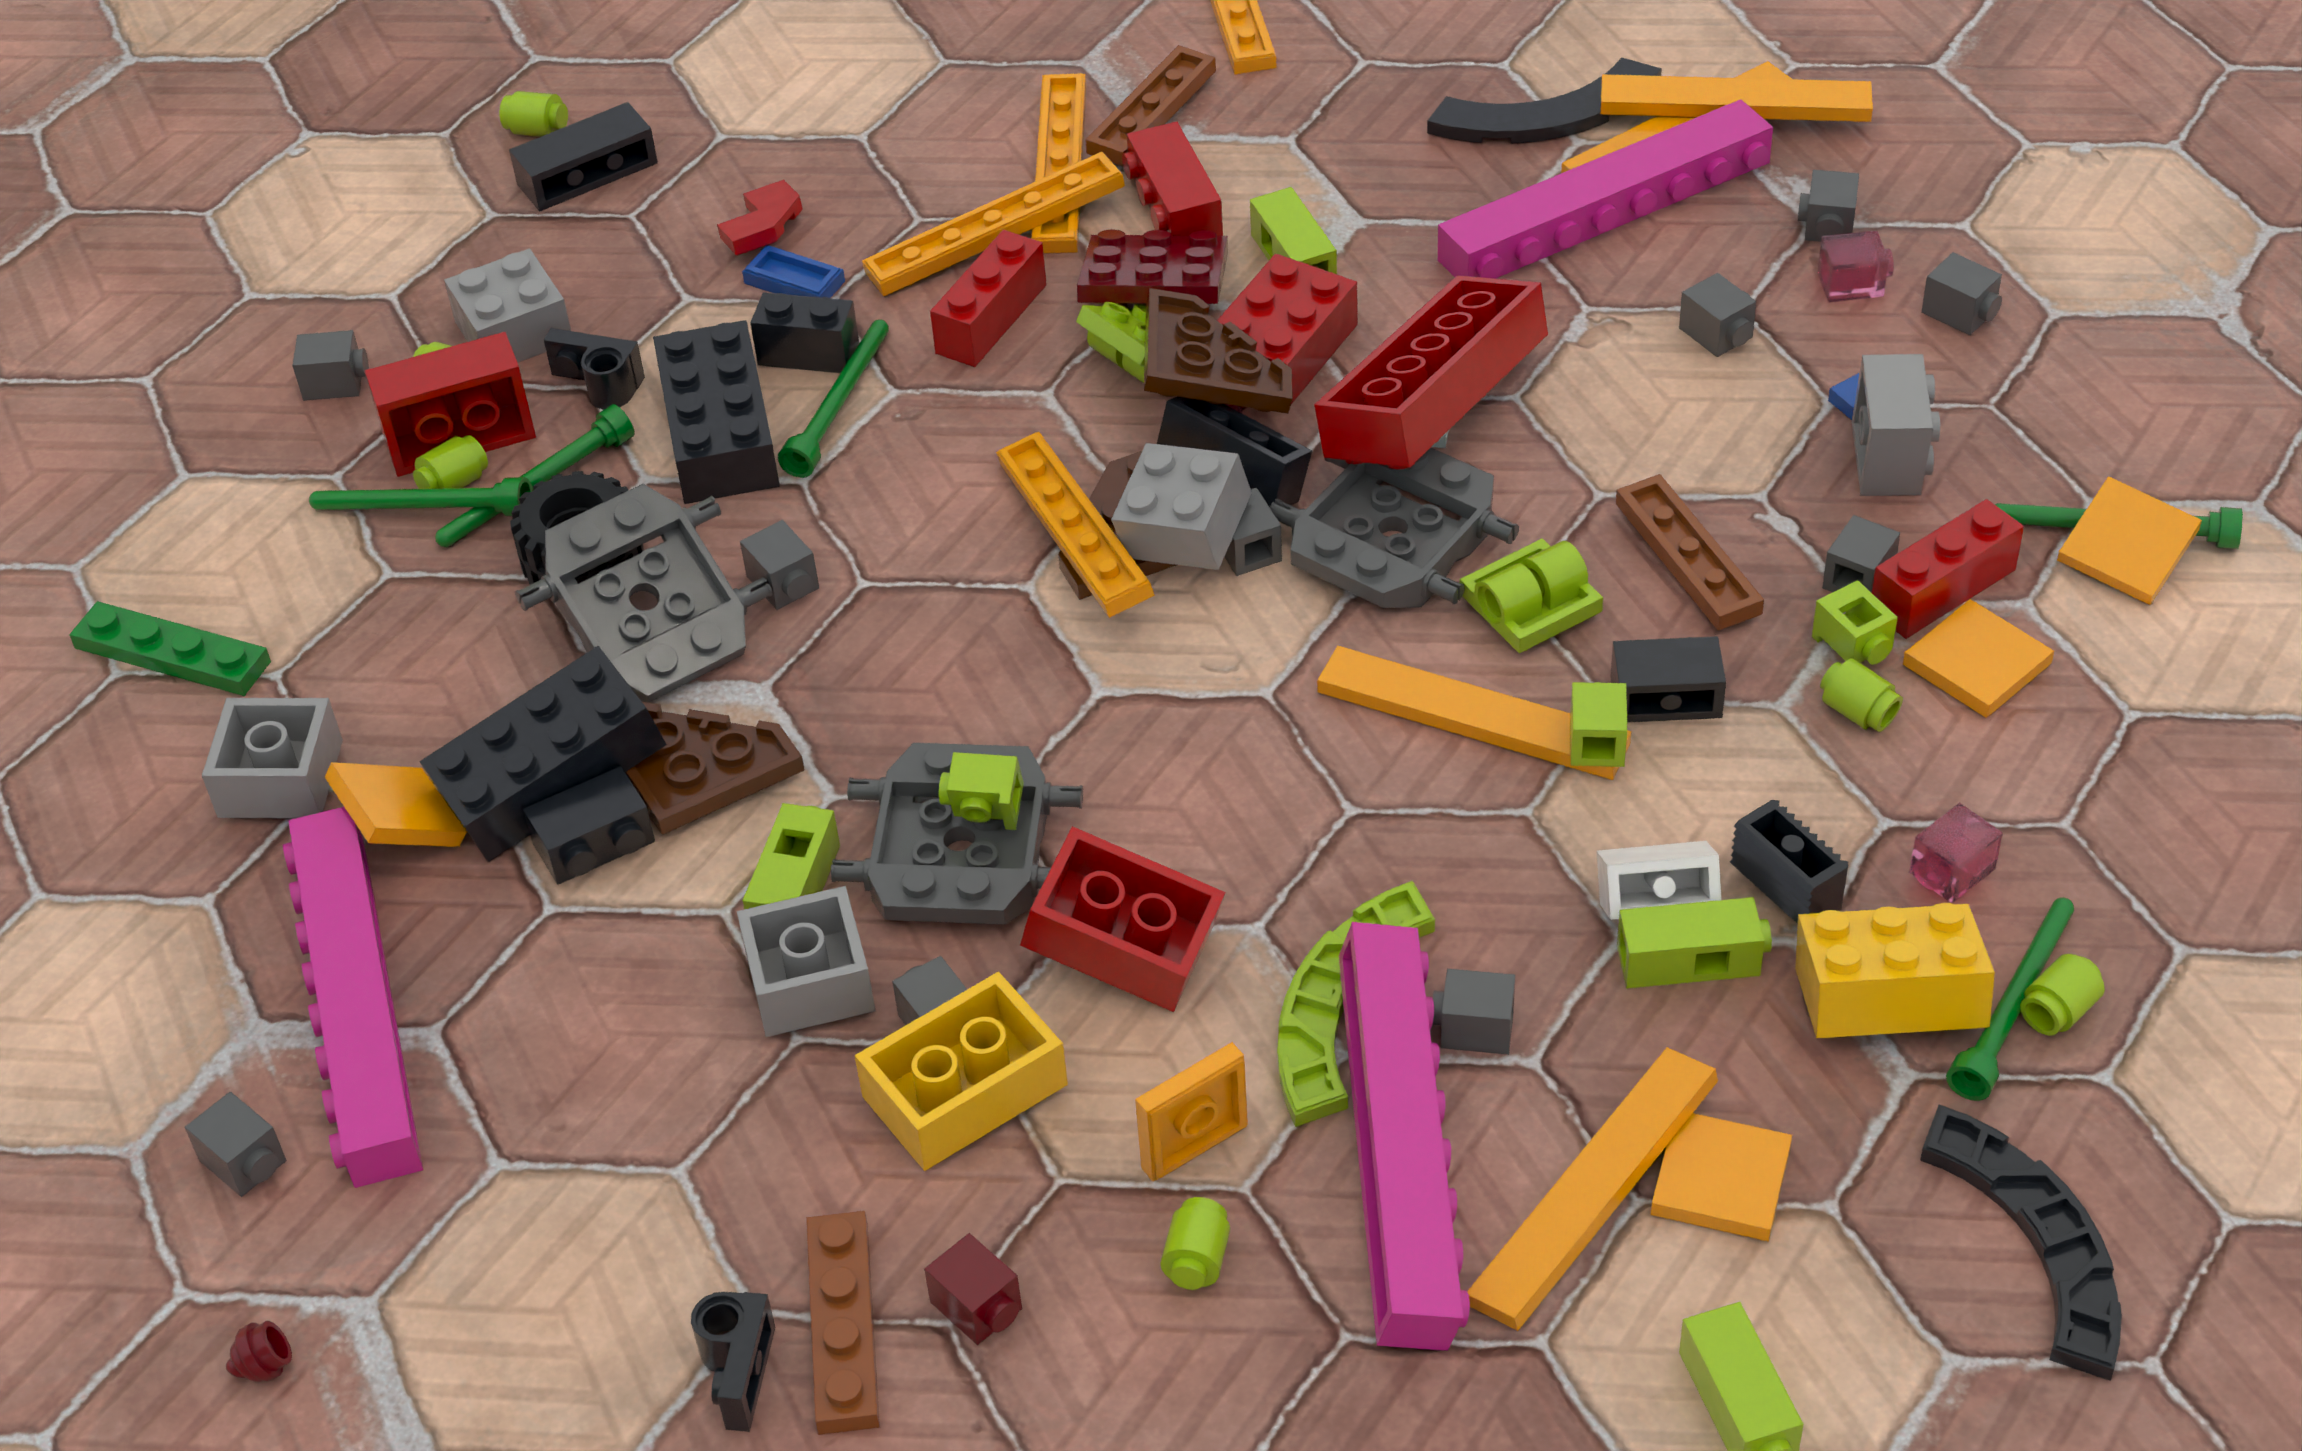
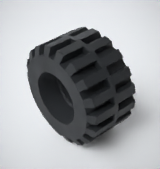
M574 471L572 475L562 476V474L551 476L552 480L548 482L540 481L533 486L534 490L532 492H525L519 498L520 504L514 506L511 513L513 520L510 521L522 572L524 577L528 578L530 585L541 580V577L545 575V530L628 491L626 486L621 487L620 481L613 477L604 479L603 473L592 472L590 475H586L583 471ZM643 544L575 577V580L579 584L603 570L614 567L644 551Z

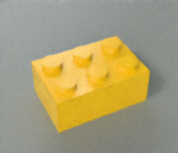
M1939 903L1934 906L1896 908L1888 906L1876 910L1844 912L1826 910L1820 913L1798 914L1795 970L1816 1038L1990 1027L1995 971L1969 904Z
M999 971L854 1055L862 1097L924 1171L1068 1085L1063 1042Z

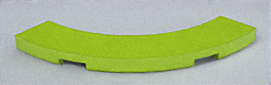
M1413 880L1366 901L1354 909L1353 916L1343 922L1333 932L1331 930L1327 931L1306 955L1291 981L1284 998L1279 1019L1277 1055L1279 1080L1285 1104L1295 1127L1348 1109V1095L1340 1079L1336 1064L1335 1040L1339 1021L1344 1011L1339 954L1351 923L1359 922L1418 928L1419 938L1435 932V918Z

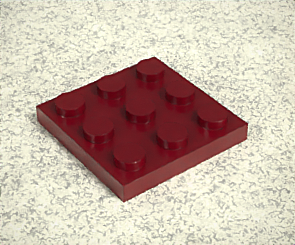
M1115 229L1099 232L1098 235H1091L1077 283V303H1146L1149 288L1195 295L1207 304H1218L1228 255V236H1217L1215 232L1208 230L1194 231L1189 235H1171L1170 232L1165 230H1151L1145 232L1144 235H1125V232Z

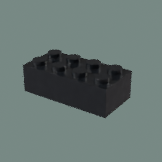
M747 320L654 336V346L684 504L700 502L710 496L716 499L780 487Z
M597 646L419 762L487 862H490L530 835L523 808L620 766L626 772L667 744L645 705L601 648Z

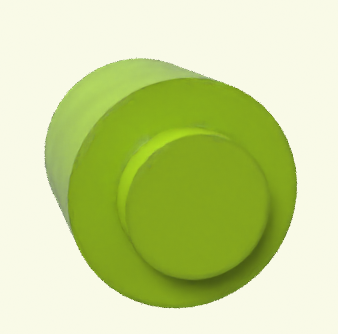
M516 91L512 95L504 96L500 104L499 116L503 128L511 130L513 134L541 137L566 127L568 109L557 94Z
M466 435L463 438L455 436L416 458V470L413 472V478L419 489L464 488L481 477L482 471L488 467V458L483 447L474 437Z
M1853 658L1846 660L1843 664L1835 662L1831 665L1820 683V688L1824 690L1822 701L1865 730L1871 727L1877 732L1883 731L1896 717L1903 703V697L1895 692V685Z
M2074 954L2059 956L2025 990V999L2020 1005L2024 1019L2033 1029L2044 1035L2052 1036L2058 1032L2068 1031L2104 995L2105 986L2101 972L2091 960Z
M1193 1197L1185 1200L1181 1207L1174 1212L1160 1265L1164 1274L1177 1286L1195 1290L1210 1286L1218 1280L1230 1234L1227 1212L1221 1204L1209 1198Z

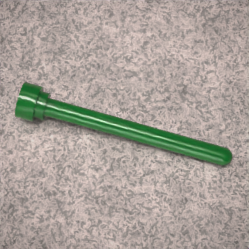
M878 319L871 324L804 432L786 440L778 453V462L781 468L794 477L806 478L816 468L821 459L819 443L888 334L889 326L886 321Z
M612 404L596 415V421L591 424L592 430L520 477L528 478L533 489L535 484L540 481L548 482L552 479L551 476L562 473L602 445L606 448L611 445L615 447L622 445L634 437V427L625 412L617 405ZM473 507L436 532L435 540L438 545L449 547L501 512H497L494 507Z
M507 477L501 483H496L493 488L315 491L309 497V504L316 510L494 507L497 512H503L505 516L512 517L511 513L514 506L520 504L519 498L525 492H532L533 489L531 482L526 477Z
M1995 504L2022 525L2074 528L2086 511L2084 508ZM2220 507L2219 512L2209 511L2208 516H2194L2202 520L2196 536L2206 537L2207 542H2216L2217 548L2239 549L2243 520L2242 508Z
M2060 897L2052 903L1990 1019V1027L1984 1028L1975 1047L1958 1053L1946 1074V1081L1949 1087L1959 1096L1968 1100L1981 1101L1988 1098L1999 1078L1996 1057L2021 1012V1002L2026 998L2024 992L2040 976L2073 915L2074 905L2068 898Z

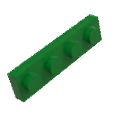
M99 601L92 606L69 634L75 649L242 696L247 694L271 663L266 647Z

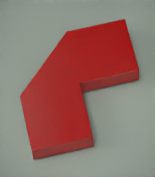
M784 179L744 193L746 208L751 213L717 224L720 239L737 256L777 242L785 232L784 224L787 220H794L803 210L800 195Z

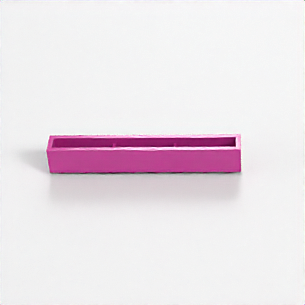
M1741 99L1438 224V261L1454 277L1457 275L1494 279L1769 164L1773 126Z
M345 807L288 820L292 842L283 844V851L290 875L297 874L298 881L289 883V889L296 914L303 913L304 921L295 923L303 955L310 953L311 961L302 963V972L309 995L316 994L317 1003L308 1005V1010L316 1038L323 1036L324 1040L323 1046L315 1047V1054L322 1079H330L331 1089L322 1091V1099L329 1123L337 1122L338 1133L329 1135V1143L337 1169L347 1167L354 1188L423 1171L363 835Z
M1352 922L1339 954L1376 1343L1377 1346L1448 1351L1459 1327L1464 1328L1468 1322L1470 1302L1468 1292L1460 1290L1459 1273L1463 1264V1244L1461 1239L1454 1238L1453 1222L1457 1212V1194L1454 1188H1448L1447 1172L1451 1162V1144L1449 1139L1442 1138L1441 1124L1445 1115V1094L1443 1090H1437L1435 1078L1439 1068L1440 1051L1437 1043H1431L1430 1029L1434 1019V1001L1432 997L1426 996L1424 985L1429 969L1428 954L1425 951H1420L1418 928Z

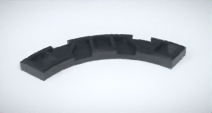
M1621 57L1605 74L1661 76L1662 68ZM1602 76L1575 91L1533 102L1508 104L1479 103L1446 96L1427 120V133L1473 143H1483V137L1511 138V144L1551 140L1584 132L1609 121L1610 115L1600 114Z
M1939 1104L1923 1145L1920 1161L1941 1168L1982 1191L2017 1223L2030 1240L2041 1259L2049 1279L2054 1300L2055 1332L2049 1360L2111 1381L2120 1345L2121 1304L2118 1302V1294L2113 1278L2114 1267L2102 1236L2087 1210L2070 1188L2041 1160L2033 1161L2021 1150L2008 1143L2009 1137L1967 1114Z

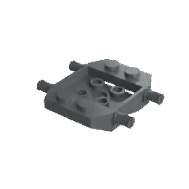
M1433 448L1424 453L1413 466L1400 470L1390 469L1387 465L1348 464L1344 460L1324 458L1326 462H1331L1345 470L1307 509H1298L1280 499H1275V503L1272 502L1270 506L1277 520L1292 528L1291 565L1382 608H1419L1433 594L1450 601L1452 604H1457L1458 600L1460 601L1463 596L1465 587L1464 584L1447 578L1453 564L1469 556L1488 535L1505 541L1507 544H1512V540L1516 539L1519 532L1518 524L1494 515L1492 511L1494 475ZM1383 482H1387L1435 505L1419 504L1402 496L1400 491L1393 486L1380 485ZM1437 506L1460 515L1462 518L1459 521L1444 515ZM1388 531H1398V532H1402V533L1393 534V535H1391V536H1389V537L1383 535V533L1388 532Z
M641 484L545 530V575L541 577V580L515 591V595L524 611L551 598L563 617L577 631L586 652L599 646L642 702H651L744 655L746 648L744 615L747 613V607L767 597H771L772 589L769 583L766 584L767 580L764 577H760L758 580L740 589H732L696 532V526L721 515L718 503H715L713 496L689 508H681L679 504L647 485ZM661 536L664 541L614 567L599 572L597 575L579 584L575 580V577L652 539ZM646 591L656 597L658 604L650 610H639L631 604L630 597L636 592Z
M912 743L888 769L886 777H881L880 779L849 778L847 786L848 800L879 801V815L871 857L866 858L865 861L833 859L831 880L832 882H864L865 891L871 892L872 902L885 920L1005 925L1031 909L1035 897H1037L1038 891L1041 889L1051 869L1050 867H1039L1040 843L1044 836L1047 815H1050V808L1077 807L1082 809L1083 786H1059L1046 782L1045 775L1029 746ZM953 752L1017 756L1024 784L1016 830L1005 829L1004 822L1000 819H990L987 822H972L962 817H956L953 815L951 805H941L939 798L930 799L924 803H915V798L939 797L940 777L943 772L950 773ZM956 841H969L972 843L967 849L962 851H954L947 848Z

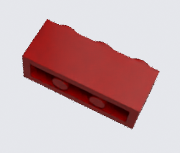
M1176 121L1127 133L1128 152L1122 154L1124 171L1129 180L1135 179L1138 197L1142 206L1149 205L1155 230H1165L1170 232L1171 235H1189L1194 231L1208 230L1215 232L1217 236H1223L1221 198L1179 123Z
M1002 230L930 310L935 354L972 367H976L1046 287L1043 242L1006 230Z
M1985 499L1875 567L1872 594L1898 617L1895 631L1907 639L2015 571L2024 526L1991 501Z

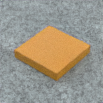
M2108 476L2059 550L2057 561L2151 606L2198 533L2202 520Z
M1969 599L1904 652L1903 665L1987 718L2052 664L2054 650Z
M331 762L326 772L325 779L368 843L460 847L467 833L423 768Z
M1233 1042L1135 1099L1141 1168L1152 1181L1159 1180L1247 1127L1244 1054Z
M1693 1113L1666 1146L1651 1204L1650 1215L1769 1242L1791 1148L1792 1135Z

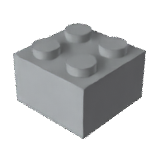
M530 248L518 253H511L502 259L477 268L465 270L461 274L444 279L455 323L467 342L506 332L517 363L546 352L544 338L550 328L571 331L564 298Z
M1923 354L1862 355L1852 417L1860 496L1921 495L1924 476L1932 475L1934 452L1933 446L1930 444L1931 442L1939 441L1940 415L1938 411H1931L1930 404L1934 403L1935 380L1933 374H1926Z
M1146 443L1111 519L1119 541L1130 556L1137 560L1219 570L1252 494L1239 454Z
M226 698L202 773L203 781L218 818H300L323 812L330 787L325 779V775L331 762L337 763L343 741L329 698Z
M846 886L737 911L766 1037L876 1011L869 971Z

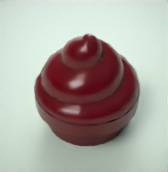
M265 1321L260 1325L250 1323L238 1330L235 1342L230 1348V1359L226 1363V1370L235 1377L247 1378L254 1382L271 1381L280 1376L283 1372V1367L291 1362L292 1351L290 1344L282 1330L271 1321Z

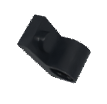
M550 328L544 338L551 374L584 380L590 403L596 408L604 410L612 404L618 407L627 404L645 378L637 341Z
M715 1292L705 1296L695 1305L691 1313V1325L703 1364L715 1372L712 1381L711 1397L713 1404L720 1406L726 1430L750 1432L776 1328L768 1294ZM723 1331H730L724 1335H717Z

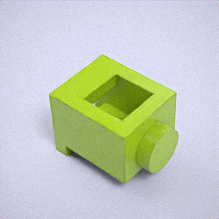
M1857 580L1816 600L1812 637L1818 643L1824 640L1845 661L1853 658L1859 663L1867 660L1870 664L1874 665L1883 661L1892 651L1898 617Z
M953 752L950 773L943 772L940 777V804L951 805L953 815L956 817H962L972 822H987L990 819L1003 820L1005 829L1016 830L1024 784L1017 756Z

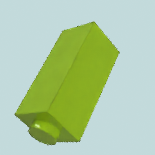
M1292 187L1250 199L1251 236L1268 260L1276 253L1337 274V250Z
M782 803L742 900L744 909L823 891L831 871V865H833L832 861L836 858L840 848L834 810L821 809L816 806Z
M1754 897L1619 910L1617 948L1626 989L1760 976L1763 953L1771 952L1772 937L1768 920L1759 919Z
M1741 1302L1684 1318L1679 1354L1727 1451H1799L1804 1424Z

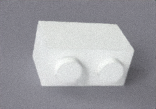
M1707 841L1596 851L1600 905L1610 920L1619 919V910L1721 900L1719 855Z

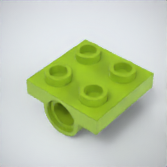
M1104 302L1103 306L1082 305L1076 322L1088 330L1087 342L1089 346L1144 383L1146 306L1135 304L1133 308H1125L1112 302Z
M1542 538L1460 578L1459 582L1464 584L1465 587L1462 597L1519 654L1603 611V596L1588 583L1586 564L1576 547L1568 541H1561L1550 546Z

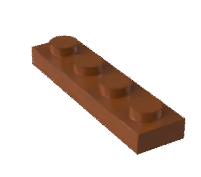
M1178 45L1085 139L1086 153L1093 156L1103 152L1112 163L1123 166L1122 154L1128 152L1127 133L1166 124L1216 72L1215 57Z
M1661 474L1616 490V505L1718 631L1763 614V597Z
M865 1211L806 1217L815 1422L818 1435L880 1428Z

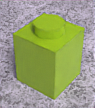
M1572 682L1570 712L1571 766L1625 767L1627 742L1626 683Z

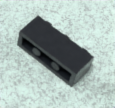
M629 102L509 149L517 185L539 212L658 163L651 127Z
M1178 396L1166 402L1157 444L1239 454L1250 489L1257 488L1269 507L1272 502L1275 503V499H1280L1291 506L1299 502L1312 450L1225 404H1212L1204 400Z

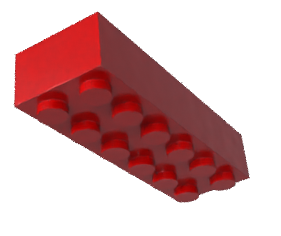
M1457 275L1314 404L1324 458L1340 459L1348 464L1373 463L1387 465L1390 469L1395 470L1413 466L1424 453L1438 442L1450 428L1462 419L1476 403L1485 397L1502 378L1548 335L1541 282Z

